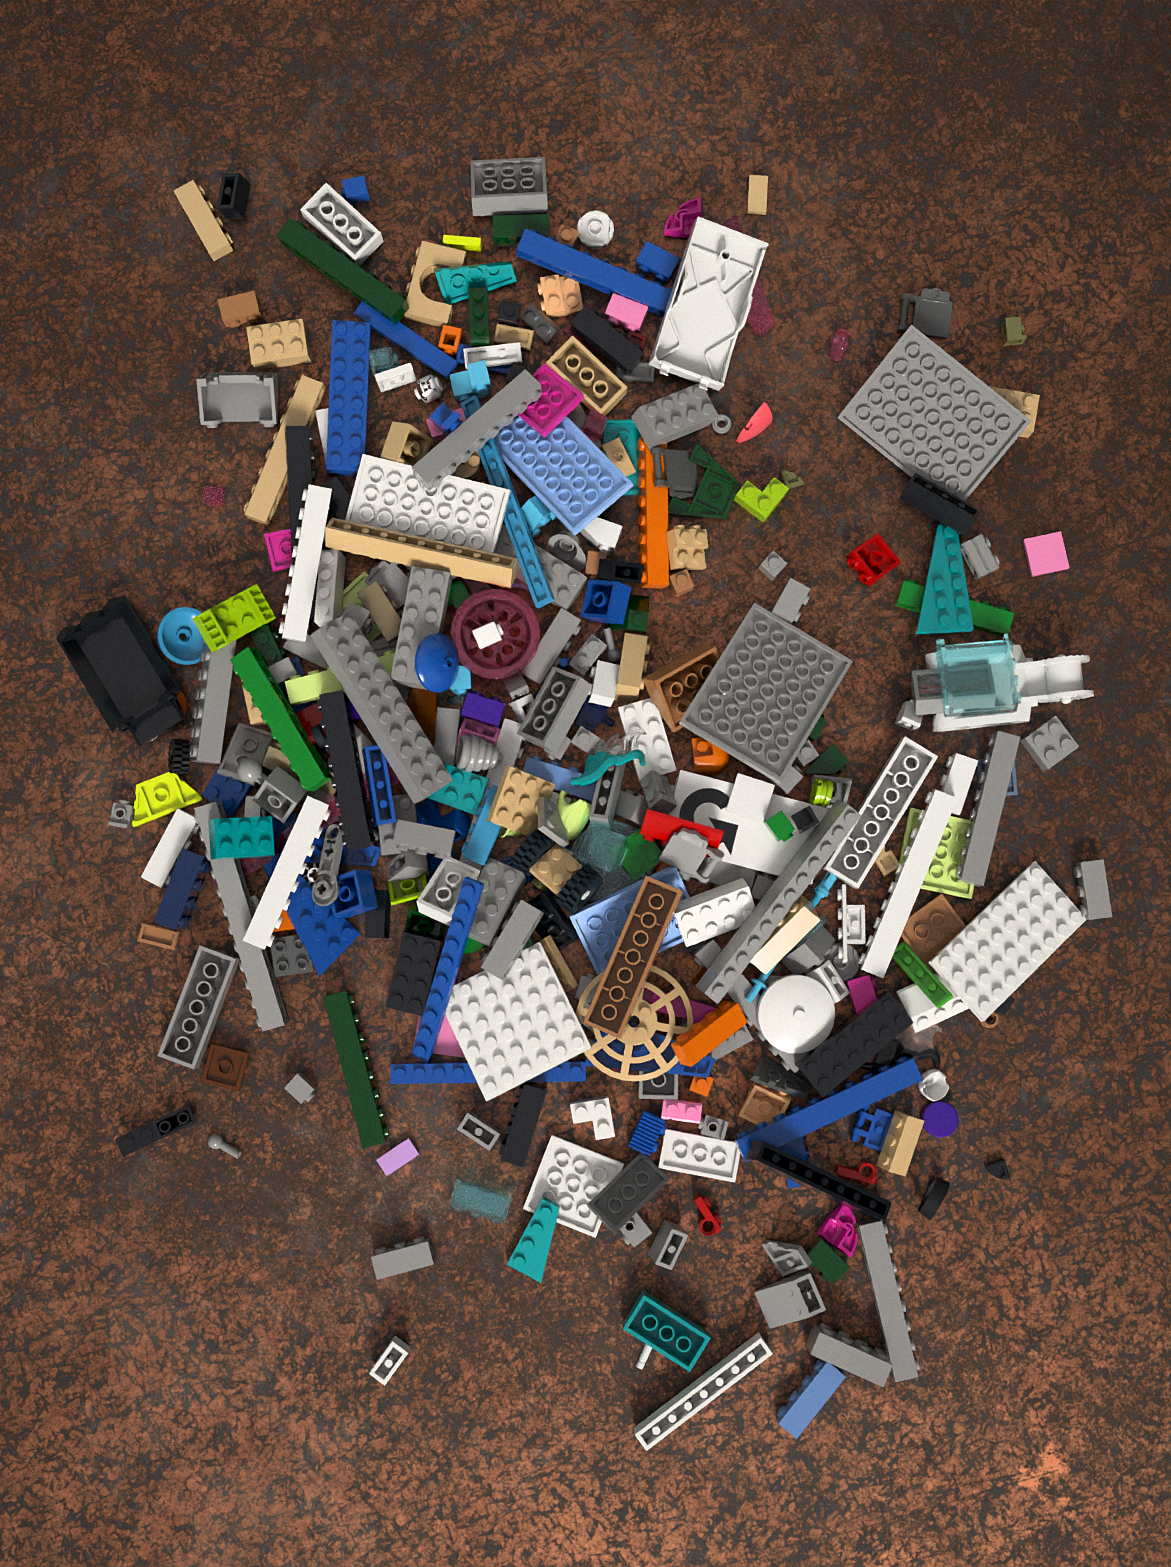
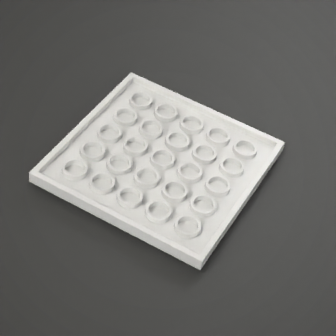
M541 942L521 951L504 981L484 970L453 986L445 1015L486 1101L592 1048Z

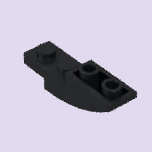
M189 1105L115 1140L124 1157L195 1124L196 1120Z

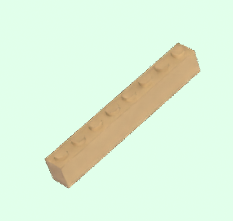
M304 375L295 384V393L288 401L287 413L281 417L279 432L276 431L274 434L272 449L267 451L265 466L260 468L258 483L253 485L251 490L252 497L250 501L246 502L244 512L248 519L266 526L270 525L288 482L285 426H309L310 429L316 414L315 411L318 409L326 390L322 382Z

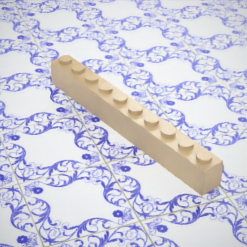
M331 518L325 527V547L333 548L334 550L387 560L409 567L414 566L450 572L454 576L499 585L500 587L511 588L516 578L517 558L337 518Z

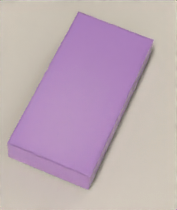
M407 1138L376 1159L386 1176H388L420 1153L411 1139Z

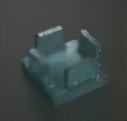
M590 822L576 859L613 873L616 865L621 866L628 848L624 846L627 836Z

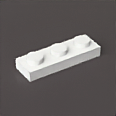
M520 342L463 349L466 370V364L485 360L487 367L511 365L513 362L517 364L522 363Z

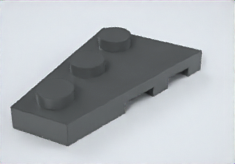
M763 1053L758 1058L751 1077V1081L803 1100L806 1099L811 1088V1084L791 1070L787 1071L781 1064Z

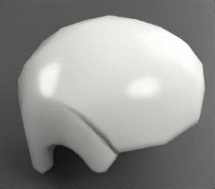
M931 1069L921 1075L923 1080L919 1081L918 1087L922 1095L927 1099L938 1101L947 1094L949 1085L945 1080L946 1076L941 1071Z

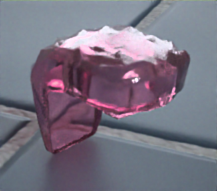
M844 328L835 329L831 342L830 359L834 361L842 359L850 340V331Z

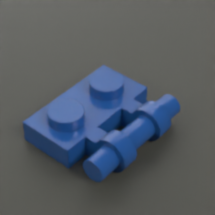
M870 1105L858 1110V1118L855 1126H852L850 1140L857 1142L859 1135L865 1137L863 1145L881 1152L894 1114L875 1108L872 1115L868 1113ZM865 1119L870 1120L867 1131L862 1129Z

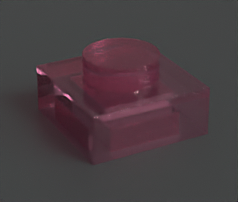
M204 486V506L224 507L225 488L222 486Z

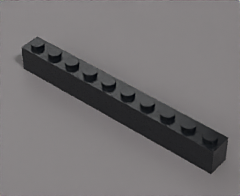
M285 426L292 553L293 547L298 546L299 539L295 538L297 527H301L302 520L299 519L300 508L305 506V501L302 500L303 490L308 489V485H312V481H315V470H311V462H314V450H310V443H313V431H309V426ZM292 557V565H294L295 558ZM317 578L309 620H314Z

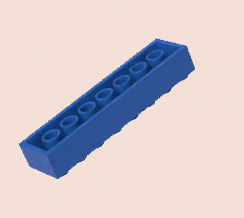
M332 320L326 456L327 475L357 477L362 454L367 455L372 331L370 322Z

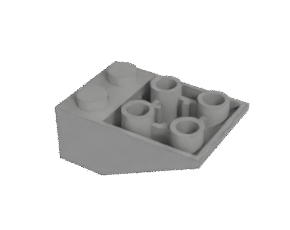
M808 1268L754 1291L770 1329L809 1318L826 1310Z

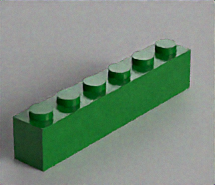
M911 579L903 581L900 584L894 605L919 613L925 586L918 585L917 581ZM969 597L974 629L999 637H1006L1009 634L1014 613L1009 612L1010 609L1006 607H992L989 602L980 601L979 603L972 601L973 598Z

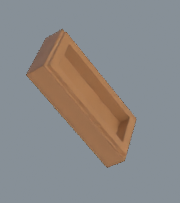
M142 922L137 941L176 950L181 931Z

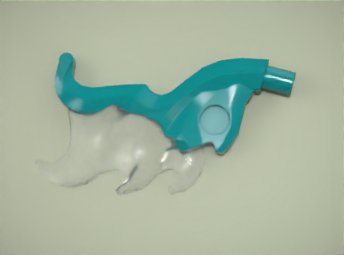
M638 728L628 732L622 739H618L620 737L619 733L613 735L605 745H603L604 739L598 741L594 748L595 755L589 754L587 757L584 773L580 777L571 778V785L584 786L593 783L611 765L620 766L633 759H639L641 766H645L646 758L644 753L639 750L637 740L640 735H646V732Z

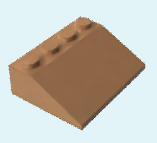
M702 644L643 678L650 698L672 732L683 728L679 724L680 720L720 657L716 646Z

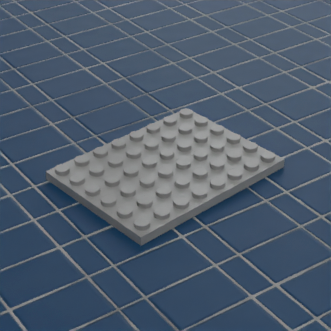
M913 325L907 329L837 417L910 477L917 473L963 500L970 496L1031 422L1028 417Z
M754 603L679 724L780 784L853 661Z

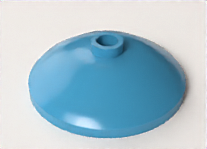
M190 607L177 608L168 612L160 621L157 631L158 644L165 656L171 661L182 665L200 662L201 651H204L205 643H203V637L192 618L202 613L199 610ZM180 634L185 636L184 640L180 639Z

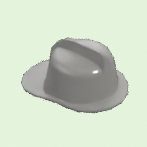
M563 530L550 538L548 542L549 549L557 559L577 571H581L585 567L586 556L580 547V541L576 535L574 536L571 532Z

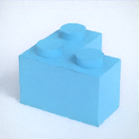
M485 360L466 364L467 371L449 374L456 402H463L474 395L485 398L492 394Z
M537 496L528 499L521 508L532 538L540 533L541 530L539 528L546 525L551 519L555 520L557 518Z

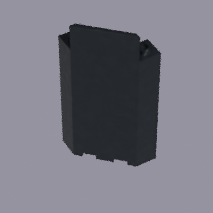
M125 595L109 599L102 610L86 613L79 624L62 628L56 639L112 733L130 730L137 744L141 747L186 719L175 701L182 688Z

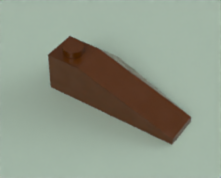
M411 687L406 704L434 748L436 692Z

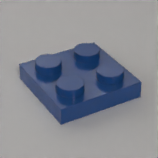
M216 770L202 796L212 803L222 801L224 811L231 816H235L253 785L219 775Z

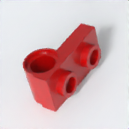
M860 1161L856 1165V1169L838 1164L835 1165L834 1172L839 1175L838 1177L846 1181H850V1178L862 1185L875 1184L876 1169L869 1161ZM865 1166H870V1173L868 1175H862L861 1173L862 1168Z
M700 1193L694 1196L693 1199L703 1214L698 1221L701 1233L705 1236L717 1234L722 1230L720 1227L722 1221L717 1213L712 1214L710 1211L711 1204L706 1196L702 1198ZM711 1221L713 1226L711 1229L706 1230L702 1227L703 1223Z

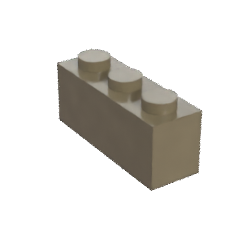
M377 581L357 592V595L366 610L370 611L373 621L387 643L391 644L398 639L402 617H399L396 613L399 609L394 601L389 602L386 595L388 592L384 585L381 584L379 586Z

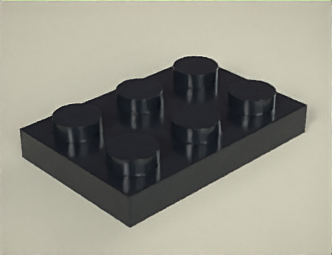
M548 889L528 902V904L544 913L535 928L542 939L551 935L559 951L579 939L576 929Z

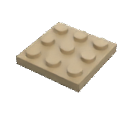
M506 765L486 821L526 836L531 835L538 828V799L544 796L550 800L555 784Z

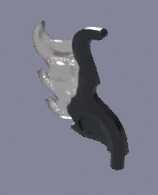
M932 1025L915 1033L911 1026H909L877 1053L874 1062L864 1063L861 1069L875 1073L879 1071L878 1068L885 1064L893 1065L896 1063L895 1060L902 1056L911 1057L914 1060L931 1058L934 1060V1067L939 1069L940 1056L934 1049L933 1036L936 1032L942 1033L943 1031L938 1025Z

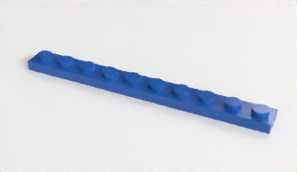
M468 876L464 877L411 1053V1056L426 1063L430 1062L433 1056L484 888V883Z

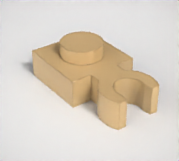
M884 845L875 863L885 877L896 871L899 862L891 850L885 852Z

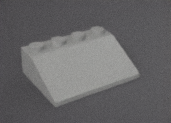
M545 157L471 160L473 216L548 212Z

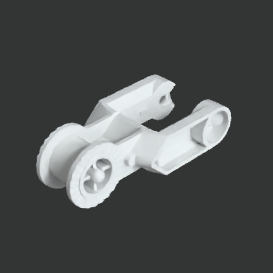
M1009 644L926 654L925 662L928 669L990 664L996 693L994 709L938 713L934 715L933 732L1029 722L1031 707L1038 706V702L1052 703L1061 701L1064 704H1068L1075 699L1093 697V690H1084L1081 668L1082 663L1090 661V656L1070 655L1066 657L1060 654L1055 658L1033 661V658L1025 657L1021 645Z

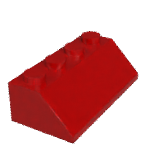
M647 809L639 835H643L642 839L654 842V839L662 841L661 844L666 846L674 832L679 833L680 829L685 827L689 830L699 831L701 835L708 838L707 847L718 849L724 831Z

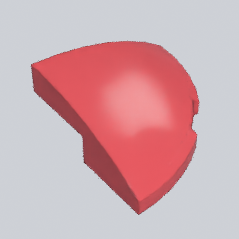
M765 402L759 407L736 440L738 443L757 436L772 423V413Z

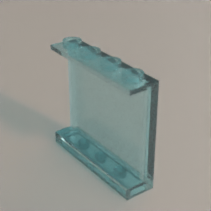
M1004 634V640L945 645L944 639L936 640L935 654L944 717L1017 711L1018 704H1021V693L1017 692L1016 688L1019 685L1018 675H1014L1016 662L1015 658L1011 657L1013 643L1009 641L1008 634Z

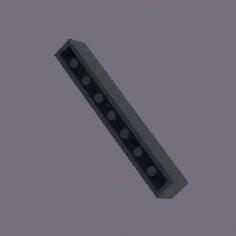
M751 1141L746 1160L871 1219L886 1221L892 1202L764 1141Z

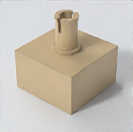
M392 421L387 439H383L380 443L382 449L380 458L413 466L428 453L432 438L410 424Z

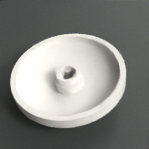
M791 974L776 979L764 990L757 1006V1022L761 1033L774 1047L788 1053H804L818 1047L830 1034L835 1020V1007L828 990L817 980L805 975Z

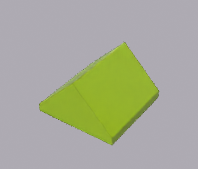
M426 872L418 878L388 881L391 905L418 899L428 884Z

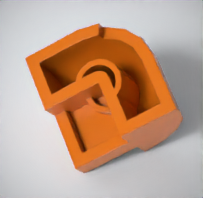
M703 738L691 739L695 774L706 777L715 776L727 769L730 764V754Z

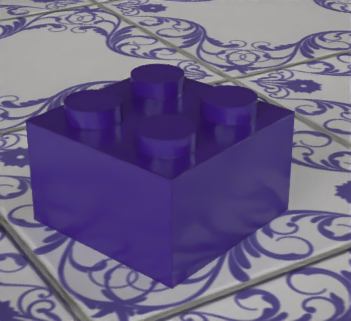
M473 691V693L468 692L461 716L500 728L506 711V705L500 698L492 696L491 699L485 698L483 693Z

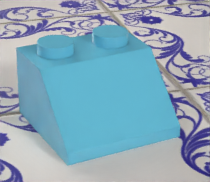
M470 665L459 666L457 678L449 688L458 697H466L468 692L473 693V670Z

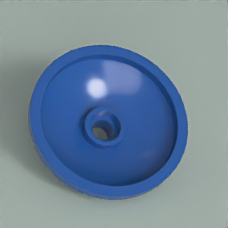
M441 633L429 634L423 638L416 651L415 670L417 677L423 687L431 692H444L449 689L455 682L459 672L458 651L448 636Z

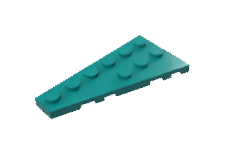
M945 524L938 525L935 531L933 550L915 634L972 632L974 627L959 535L954 529Z

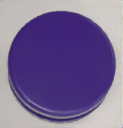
M943 1100L928 1102L920 1113V1119L924 1120V1130L934 1137H947L958 1126L957 1111L952 1105Z

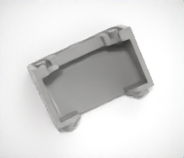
M277 372L203 373L196 379L201 425H206L207 428H216L222 422L259 421L260 424H263V427H274L278 423Z

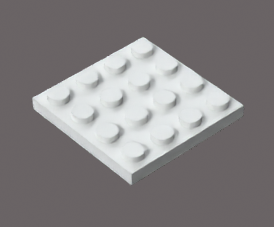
M551 1135L523 1209L534 1213L544 1196L560 1205L557 1223L596 1238L602 1221L587 1207V1204L622 1171L624 1163Z

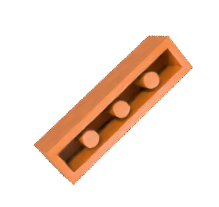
M731 1001L721 1002L717 1009L707 1013L703 1020L693 1024L689 1031L676 1038L677 1040L671 1046L680 1064L694 1066L747 1023L739 1003Z

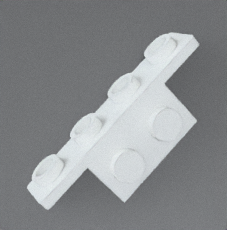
M842 884L840 889H837V901H841V908L837 910V918L841 920V928H838V939H841V947H838V959H842V963H846L847 944H865V905H846V884Z

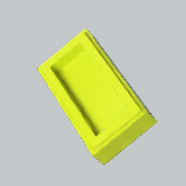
M443 235V244L446 247L464 251H482L481 238Z

